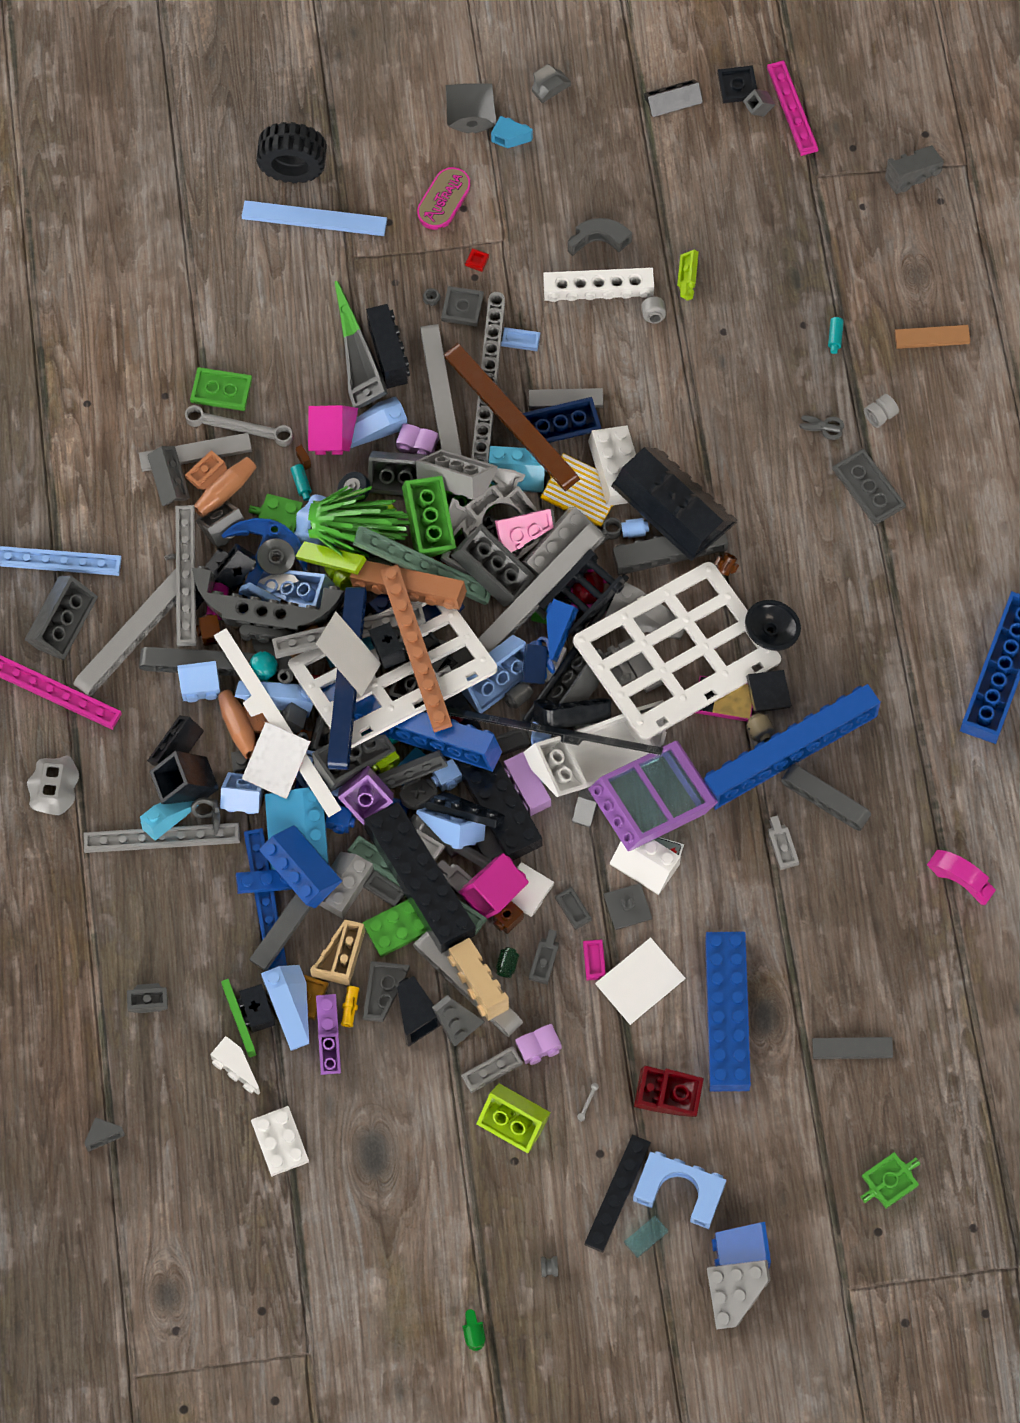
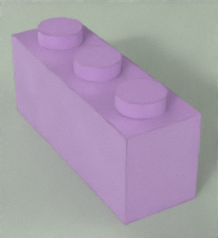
M522 752L505 760L504 770L529 815L532 816L551 807V798L539 777L531 770L524 753Z

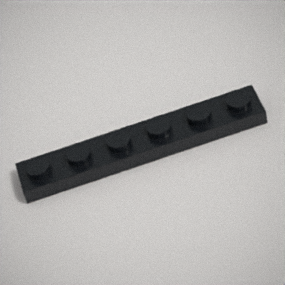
M632 1134L584 1243L585 1246L602 1253L604 1252L651 1142Z

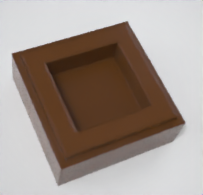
M302 444L297 446L296 456L300 463L304 466L305 470L311 468V460Z

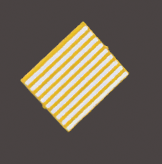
M563 453L561 457L576 472L580 480L565 492L551 477L540 499L565 511L569 507L575 506L594 525L602 527L613 506L606 505L597 469Z

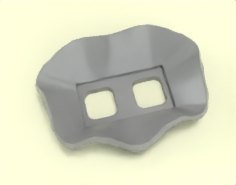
M66 755L55 759L43 758L37 761L36 770L27 781L30 793L29 805L32 809L47 814L61 815L74 803V788L79 779V772L70 756ZM49 767L59 768L58 777H47V769ZM44 786H56L55 794L44 795Z

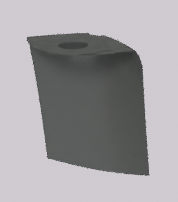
M492 84L446 85L448 127L469 134L473 132L476 134L496 125Z

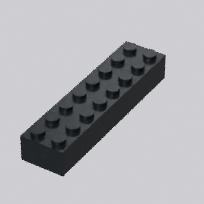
M396 802L365 818L364 828L440 953L442 954L460 942L474 937L476 926L400 803Z

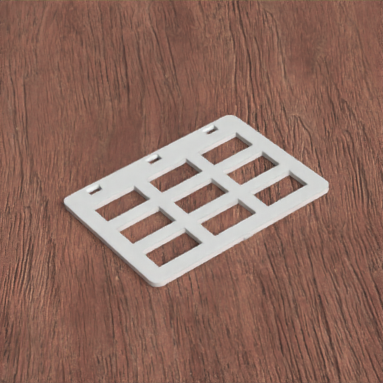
M705 562L646 596L637 598V601L582 630L573 638V644L637 735L643 740H649L747 683L746 676L754 673L752 667L760 664L762 669L755 673L768 672L781 662V656L777 651L764 649L755 642H753L757 647L755 651L728 666L724 664L714 650L746 632L745 617L748 610L717 567L711 562ZM707 578L718 593V596L687 612L676 595ZM665 602L677 619L645 636L634 621V618ZM726 605L738 622L706 639L695 622ZM623 625L634 643L602 660L591 642ZM685 629L696 646L664 663L653 646ZM642 652L653 667V670L622 687L610 670ZM704 656L716 673L684 690L672 673ZM662 680L673 697L641 715L629 697ZM712 691L715 696L707 700L705 694ZM664 718L668 723L659 727L656 722Z
M410 601L412 606L421 604L422 607H423V606L427 605V604L424 603V602H419V601H417V602H412V601ZM436 605L442 614L427 621L425 624L419 625L422 637L450 624L458 637L429 651L428 655L431 664L465 646L474 657V660L441 677L434 670L443 699L446 700L494 675L498 668L493 658L458 610L446 609L443 606ZM391 607L381 613L393 611V609ZM397 630L400 636V639L398 640L399 642H402L403 639L400 630ZM320 648L303 652L289 660V669L293 672L295 678L331 729L334 701L329 702L321 689L336 682L337 668L314 679L306 666L326 655ZM375 649L370 650L372 654L379 660V657ZM410 661L378 678L374 675L364 694L361 696L357 692L356 702L373 694L381 708L354 721L351 748L426 710L425 704L416 709L414 705L423 701L419 688L394 701L391 700L384 689L414 673ZM474 674L477 675L476 678L470 681H467L466 679ZM368 729L372 730V732L364 736H362L361 734L362 732Z

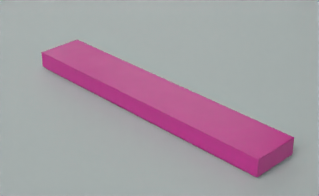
M784 60L768 64V73L800 155L818 152L817 143Z

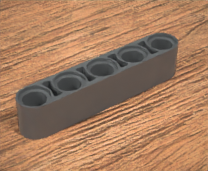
M792 764L781 779V782L786 787L855 830L861 831L871 816V812L867 808L798 765Z

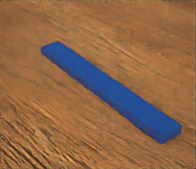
M263 828L244 831L250 872L270 870L269 861L259 850L265 844ZM274 891L254 893L262 940L279 918ZM284 947L268 970L278 966H287Z

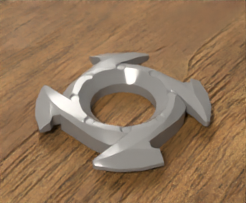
M497 468L492 479L496 485L489 487L486 493L478 496L476 499H472L464 507L459 505L458 500L452 498L449 505V513L454 536L462 528L463 535L466 538L482 524L484 513L494 504L509 505L516 510L518 515L536 512V507L521 488L517 486L518 482L523 481L525 474L515 470ZM550 509V511H551V516H552V521H553V525H554V524H555L554 511H553L552 509ZM546 533L526 543L522 548L513 551L512 554L517 559L521 558Z

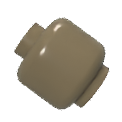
M757 713L748 719L746 729L753 741L767 742L771 739V735L774 733V726L767 715Z

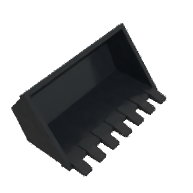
M644 447L622 467L611 487L692 562L737 523V519L733 515L727 514L725 512L726 509L721 504L714 502V498L709 493H705L702 490V486L693 482L689 474L682 472L676 462L670 461L668 459L669 456L664 451H660L657 448Z

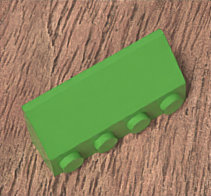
M437 476L405 481L402 491L407 516H409L408 521H410L409 527L414 550L428 557H435L455 550L456 544L443 477Z

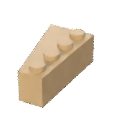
M468 938L449 948L448 961L452 967L456 966L459 973L457 975L461 983H466L468 986L467 992L470 998L477 1001V1009L482 1017L485 1016L489 1021L509 1010V997L505 992H502L498 980L491 979L493 978L491 970L487 964L481 963L483 961L482 956L471 939Z

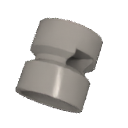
M888 394L882 395L876 400V403L873 402L864 408L867 420L876 428H879L887 419H891L899 413L896 402Z

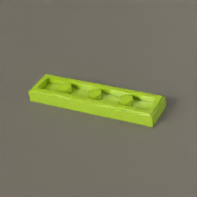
M305 541L295 556L300 561L357 575L367 560L363 555L339 550L342 552L341 556L329 547Z

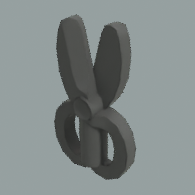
M804 415L801 417L803 421L808 422L799 425L804 430H820L823 436L829 440H837L842 436L844 423L840 418L829 417L825 421H821L813 416ZM829 422H837L838 424H840V426L833 425V424H828V423H829ZM826 431L835 432L838 434L830 435Z

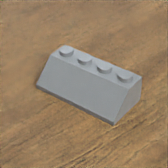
M442 449L416 460L417 479L442 476L445 491L453 492L455 495L466 496L468 499H476L478 496L486 493L497 471L496 465Z

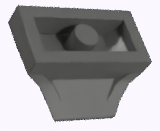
M550 64L533 73L534 84L532 92L541 103L571 86V81L561 70L555 69Z
M159 983L140 984L133 990H127L128 1012L149 1013L168 1009L167 987L162 988Z

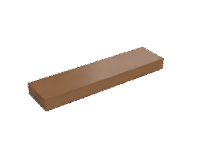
M968 325L897 329L894 332L896 349L970 344Z

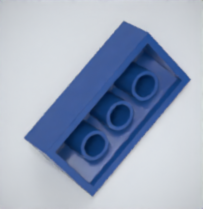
M295 825L273 835L259 849L307 906L316 908L343 881Z

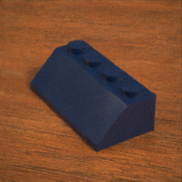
M592 397L522 413L549 443L589 434L592 430L602 429Z

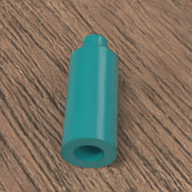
M833 317L830 321L828 347L831 348L830 353L837 354L838 349L842 345L844 320L839 317Z
M302 464L294 465L290 470L298 494L303 497L304 501H308L312 490L304 466Z

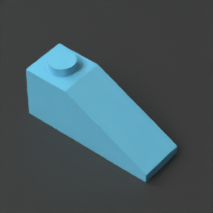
M194 801L154 805L140 816L142 830L156 841L191 812V805Z

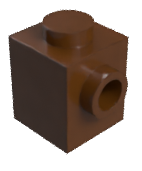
M207 614L198 618L200 625H196L198 637L202 636L203 645L218 644L214 637L215 634L221 632L218 616Z
M510 901L498 914L493 916V924L499 931H504L508 934L524 919V912L515 903Z

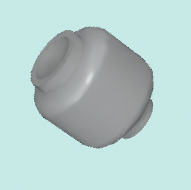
M652 296L642 302L641 307L644 320L656 324L665 318L666 308L662 298Z

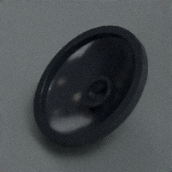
M763 600L755 603L750 607L745 617L747 634L753 642L767 650L781 651L788 649L796 643L801 633V623L794 610L776 600Z

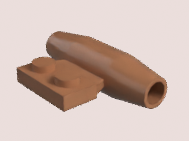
M211 450L185 474V478L196 488L205 490L194 505L195 512L199 516L205 517L222 506L245 484L255 471L256 465L254 462L246 457L227 469L225 462Z
M224 690L218 695L223 720L233 742L246 759H250L257 744L255 733H261L265 722H269L263 713L251 717L245 706L243 707L238 699L234 697L231 690Z

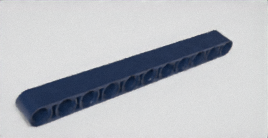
M346 587L342 619L362 641L367 598L366 587ZM338 669L327 763L330 770H349L357 691Z

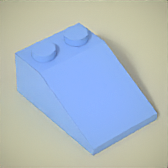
M426 808L417 810L416 814L444 843L452 845L451 847L454 849H462L464 846L476 845L477 842L484 841L486 825Z

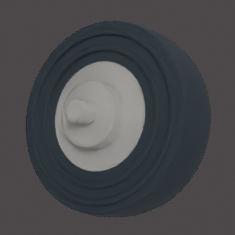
M350 472L340 480L337 491L347 485L348 488L346 490L353 488L352 492L360 488L362 490L370 487V482L362 473ZM370 490L366 491L365 493L354 496L358 497L361 495H365L364 499L356 500V503L363 502L368 497Z

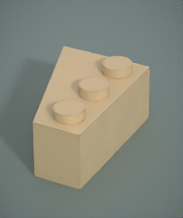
M344 920L327 948L321 953L318 961L310 969L311 976L350 986L365 934L364 924Z

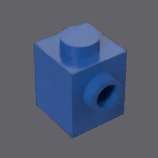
M340 806L342 810L330 817L327 815L325 821L326 828L332 829L333 832L338 834H349L350 829L355 826L356 817L348 808Z

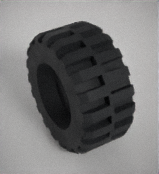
M296 122L276 123L271 127L268 126L261 132L258 140L256 162L262 172L277 181L306 183L308 180L312 181L319 177L324 171L327 144L320 132L315 131L312 127H307L305 124L300 125L296 124Z

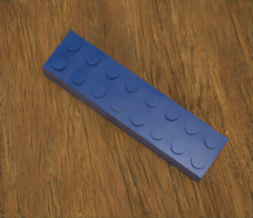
M1011 591L960 728V732L994 744L998 741L1020 681V594Z
M706 932L709 1092L750 1091L746 933Z

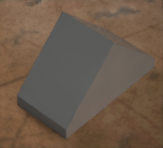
M95 1117L84 1144L89 1152L124 1137L125 1133L121 1126Z

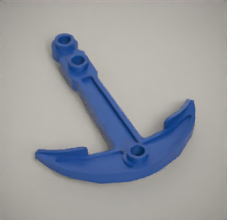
M252 518L240 521L232 525L221 535L223 538L248 536L249 533L262 536L259 547L269 539H282L292 546L295 556L302 546L298 537L289 528L271 519ZM276 527L278 531L274 533L271 531V528ZM256 553V566L252 572L248 573L245 584L250 582L257 586L264 570L258 563ZM295 557L302 571L307 572V562L297 560Z

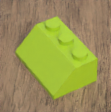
M499 1083L490 1092L476 1124L522 1151L529 1153L544 1129L551 1112Z

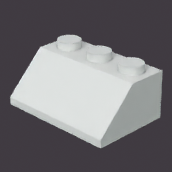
M655 840L632 851H627L623 843L620 842L610 865L659 895L679 867L681 856Z

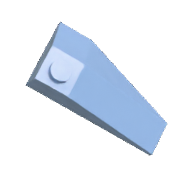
M300 965L278 966L261 973L290 1050L292 1051L309 1044L307 982Z

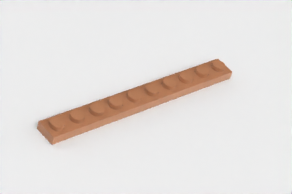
M397 564L382 569L380 573L433 731L435 733L452 727L399 566Z

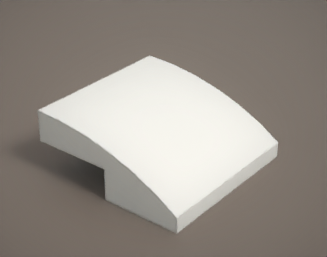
M521 862L517 869L526 875L529 883L511 901L525 914L532 917L553 887L554 882Z

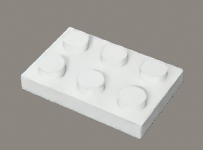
M289 1106L251 1120L271 1177L309 1163Z

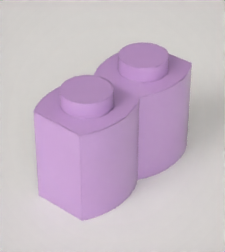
M403 424L396 441V446L401 453L428 456L434 453L439 441V435L437 432L429 429Z
M552 1024L515 1039L525 1064L530 1063V1065H534L540 1062L543 1056H555L562 1049Z

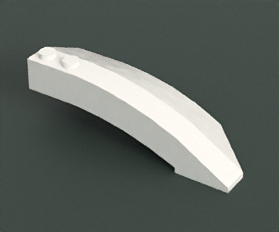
M661 700L637 707L642 715L664 701ZM623 714L577 730L578 732L661 747L664 744L667 733L664 730L649 740H643L637 735ZM663 718L656 723L661 727L668 722ZM561 736L534 743L523 752L531 770L556 797L589 788L600 777L649 754L588 741H582L579 746L561 743ZM657 759V760H655V761H653V762H651V763H649V764H647V765H645V766H648V765H650V764H652V763H655V762H657L659 759Z

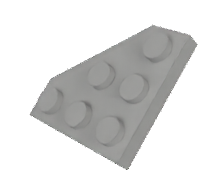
M767 1260L707 1267L716 1329L739 1326L764 1287L770 1282Z

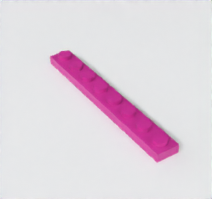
M0 655V678L112 730L122 715L120 710Z

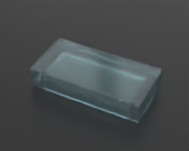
M654 1216L626 1239L624 1243L638 1258L665 1236L668 1230Z

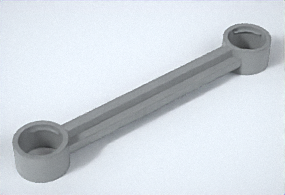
M196 405L188 407L185 411L186 422L192 427H198L203 423L274 439L282 447L289 446L293 441L292 430L286 425L271 428L204 413L202 408ZM193 412L201 414V417L197 420L188 418ZM281 432H288L290 434V437L286 440L277 438Z

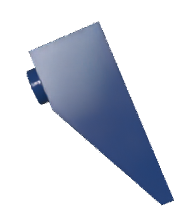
M556 599L549 603L546 613H548L546 618L549 659L554 662H558L569 634L568 631L571 629L578 612L576 607Z

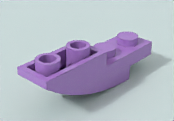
M336 994L317 995L321 1075L340 1074L341 1060Z

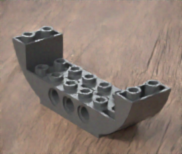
M192 567L194 581L208 607L217 616L222 618L228 626L241 627L242 625H253L291 631L295 634L306 630L312 625H317L318 627L328 622L327 619L335 611L337 612L344 603L345 595L343 590L336 586H329V588L323 589L320 610L312 605H306V608L299 607V604L288 602L286 605L280 604V601L269 599L266 602L261 601L259 597L253 596L250 599L242 598V595L239 594L227 596L223 592L213 591L215 577L208 567ZM267 612L265 616H260L262 613ZM286 615L285 618L279 619L280 616Z

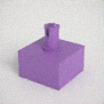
M367 766L338 789V798L364 825L365 818L393 803V792Z

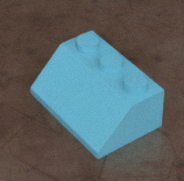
M490 446L489 464L496 465L497 468L515 470L525 474L523 481L517 484L522 491L544 492L545 469L526 448Z

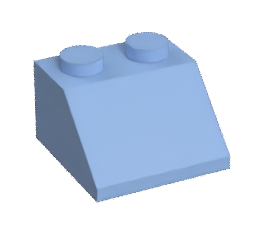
M216 661L177 666L183 701L214 700L218 697L221 689Z
M228 772L221 787L220 809H225L228 812L243 811L246 814L259 813L262 806L264 789L243 780L244 774Z

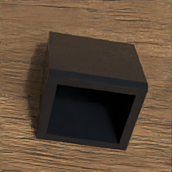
M174 751L150 770L161 804L189 802L203 797L209 798L219 790L209 761L205 756Z
M414 976L404 978L399 982V986H397L405 1040L408 1047L441 1026L432 1009L434 1004Z

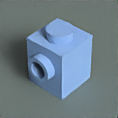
M453 759L447 761V767L432 772L433 776L431 779L436 787H440L442 792L446 789L451 790L462 781V773Z

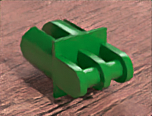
M469 1309L465 1313L467 1325L462 1326L464 1338L469 1349L479 1351L484 1347L485 1343L483 1322L477 1323L475 1311Z

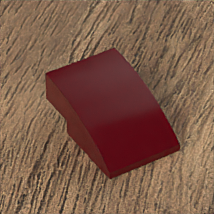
M644 1065L640 1071L634 1107L671 1115L697 1117L704 1078L667 1068L661 1070Z

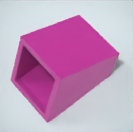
M343 405L309 406L308 451L315 452V455H326V452H332V455H343V451H350L358 408Z
M503 853L494 858L458 892L475 911L488 919L498 914L529 881L526 879V875L515 867L512 859Z

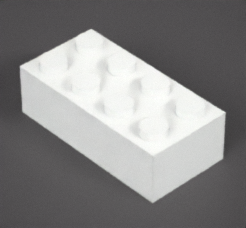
M628 426L592 430L588 443L606 505L626 504L628 502L611 485L616 480L622 467L636 455Z

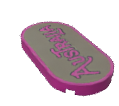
M451 167L437 174L417 209L419 221L424 227L437 230L451 223L470 191V178L465 171Z

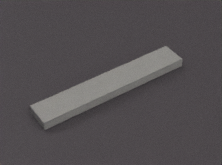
M249 433L175 446L180 465L199 462L211 450L220 458L252 452ZM154 450L139 453L142 472L151 470L148 454Z

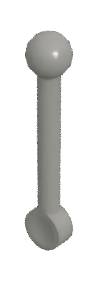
M597 1083L591 1085V1092L584 1108L577 1116L580 1122L585 1120L587 1108L595 1091L599 1088Z

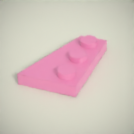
M550 509L495 521L498 540L511 553L554 528Z

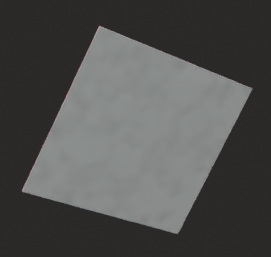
M265 722L242 779L287 799L311 741Z

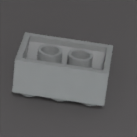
M340 852L331 865V868L343 881L319 904V906L342 919L362 891L365 882L374 872L371 862L357 854Z

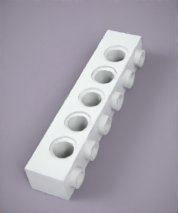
M653 268L543 273L544 301L556 302L558 300L574 301L577 299L593 300L595 298L612 299L616 297L631 298L638 296L646 298L654 296Z

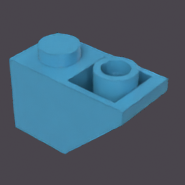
M500 116L491 132V142L507 149L531 142L533 139L532 128Z

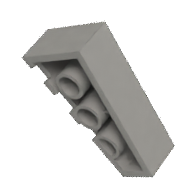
M575 506L569 507L553 525L554 528L543 536L521 563L534 575H540L587 525L594 524Z

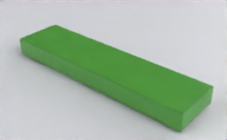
M229 979L223 980L221 984L248 1057L251 1058L256 1056L253 1043Z

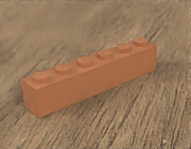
M366 561L358 575L351 573L350 580L352 586L366 587L367 591L375 594L388 595L380 570L391 566ZM399 567L410 601H419L431 606L438 605L446 609L460 610L467 592L464 581Z

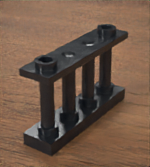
M591 549L583 555L538 604L546 612L549 603H552L553 599L559 601L562 597H567L585 613L577 622L574 620L572 628L568 631L573 637L586 628L585 626L615 593L618 594L622 591L626 583L621 576L615 580L597 564L598 556ZM588 569L594 570L610 585L603 594L584 578V573ZM575 583H580L597 599L590 608L571 592V587Z

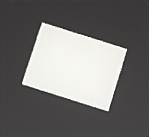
M335 611L316 645L362 696L381 663Z
M650 937L595 984L631 1025L686 978Z

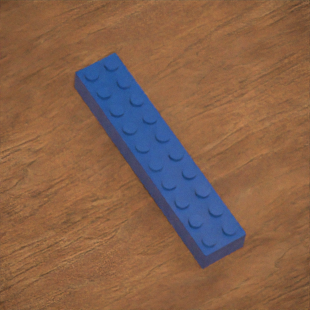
M335 683L321 689L329 702L334 701ZM373 694L356 702L354 721L381 708ZM424 711L378 734H386L388 738L427 751L435 752L440 750L443 756L492 772L502 753L494 733L489 730H478L470 724H460L454 719H450L452 727L434 733L428 713Z
M867 684L863 687H856L851 694L840 696L832 705L827 704L818 713L807 715L803 719L804 721L798 724L793 723L785 732L774 734L771 740L758 743L754 747L755 749L750 752L745 751L736 760L725 762L722 768L708 772L704 777V782L718 801L713 806L714 809H718L789 768L792 764L798 763L876 718L881 702L870 686Z

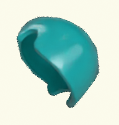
M266 651L254 654L249 661V665L260 681H268L276 674L278 669V662L275 656Z

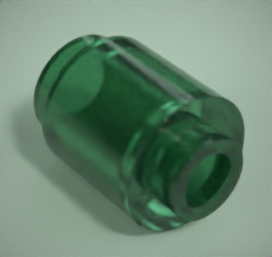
M505 947V949L500 950L496 964L497 975L511 978L512 974L515 973L519 954L516 953L515 949Z

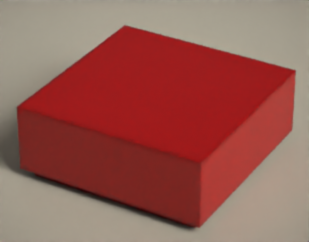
M472 248L465 266L483 272L489 259V254Z

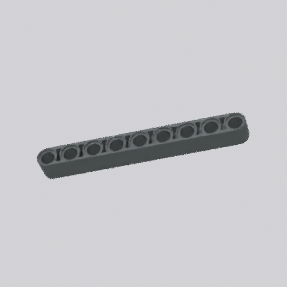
M158 647L141 648L139 668L144 671L178 673V665L216 661L219 675L239 676L224 651ZM242 652L248 663L252 656L256 654ZM291 656L276 659L278 669L271 678L278 679L280 670L284 668L289 669L288 662L292 658Z

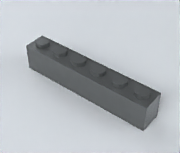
M723 534L698 557L727 551L728 540L726 534ZM661 535L645 541L637 540L628 545L620 544L613 548V559L618 576L688 560L678 548L665 536Z

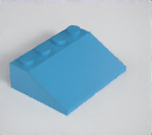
M310 787L290 790L287 799L274 793L265 794L268 840L273 835L295 825L329 864L325 811ZM270 863L271 870H276Z

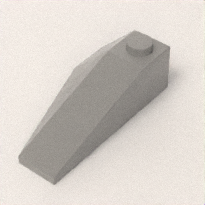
M626 582L622 591L614 595L605 618L647 594ZM659 604L634 618V621L643 633H652L677 618L671 610ZM685 629L680 630L679 632L671 635L668 638L680 640L685 632Z

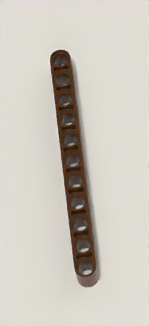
M456 343L443 354L449 364L565 492L580 480L576 472L459 343Z

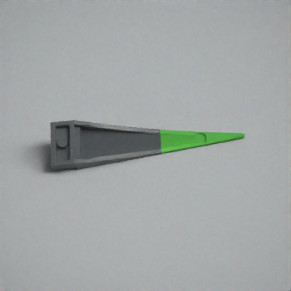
M335 280L345 345L348 393L353 407L360 409L387 395L388 392L384 383V377L339 282Z

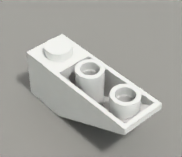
M225 1036L210 1054L213 1060L212 1064L220 1070L222 1068L228 1072L227 1075L236 1082L237 1080L241 1081L244 1084L243 1087L248 1092L253 1093L254 1091L259 1095L258 1084L241 1047Z

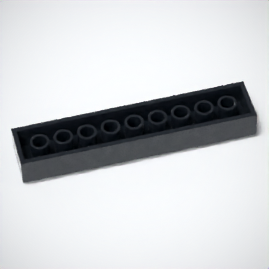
M462 692L444 700L446 707L472 711ZM464 718L460 723L463 725H473L478 730L483 731L477 720ZM453 759L462 773V780L474 802L505 815L504 823L496 828L490 827L506 856L510 857L513 861L543 846L542 837L499 760L492 772Z

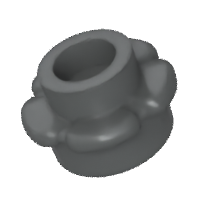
M433 288L427 289L423 294V302L426 305L434 306L441 299L438 291Z

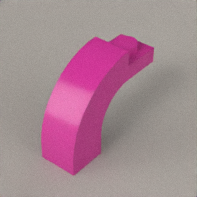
M937 850L927 864L938 877L953 880L963 886L981 905H986L996 891L988 882L989 877L969 861L951 852Z

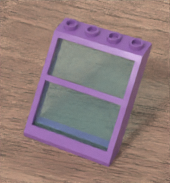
M678 741L662 747L664 749L661 755L649 753L600 777L588 788L627 851H632L706 814L718 803Z

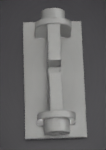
M610 646L607 648L608 652L604 654L609 657L618 652L620 648ZM627 661L610 670L621 686L636 679Z

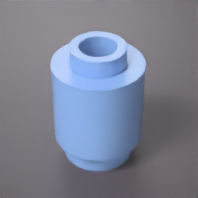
M643 518L630 519L621 523L623 538L646 536V532H649L648 521H644Z

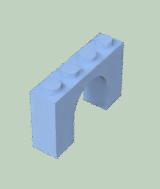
M650 1152L635 1190L633 1201L652 1208L659 1188L666 1180L673 1177L686 1178L694 1184L698 1192V1199L690 1222L709 1229L725 1188L726 1179H723V1176L713 1172L710 1174L704 1172V1169L694 1165L691 1167L685 1165V1162L675 1158L672 1160L666 1158V1155L661 1152Z

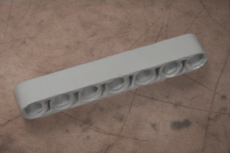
M426 931L413 944L414 948L477 1008V1001L475 999L472 1000L467 992L468 986L466 983L462 984L457 975L459 973L456 966L452 967L448 961L449 950L441 954ZM510 1007L509 1010L490 1020L507 1037L523 1024L521 1018Z

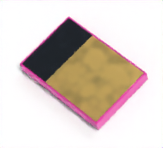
M700 676V677H699V682L702 681L703 679L707 678V677H706V676ZM748 683L696 713L748 722L753 708ZM712 691L705 694L707 700L715 696Z

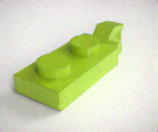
M695 249L680 255L677 286L680 287V297L687 301L693 299V288H695L699 252Z

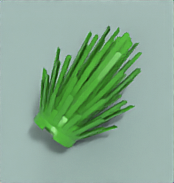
M347 485L321 501H313L310 505L308 520H310L312 529H308L309 537L319 539L341 556L342 552L336 546L347 552H357L369 557L367 553L336 539L354 542L357 529L360 526L393 541L396 539L405 540L406 538L402 536H408L407 533H398L399 531H406L407 528L397 525H410V521L397 520L398 518L407 519L409 517L407 513L395 511L396 509H387L388 506L386 505H391L396 500H375L356 503V500L364 499L365 495L354 496L371 490L372 486L362 490L360 488L352 492L353 488L346 490L348 488Z

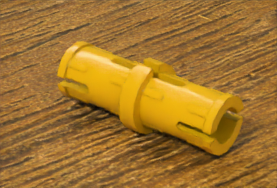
M347 986L345 1002L342 1004L343 1016L341 1026L353 1027L355 1011L358 1010V987Z

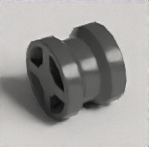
M557 1256L549 1259L541 1257L542 1277L547 1275L558 1277Z

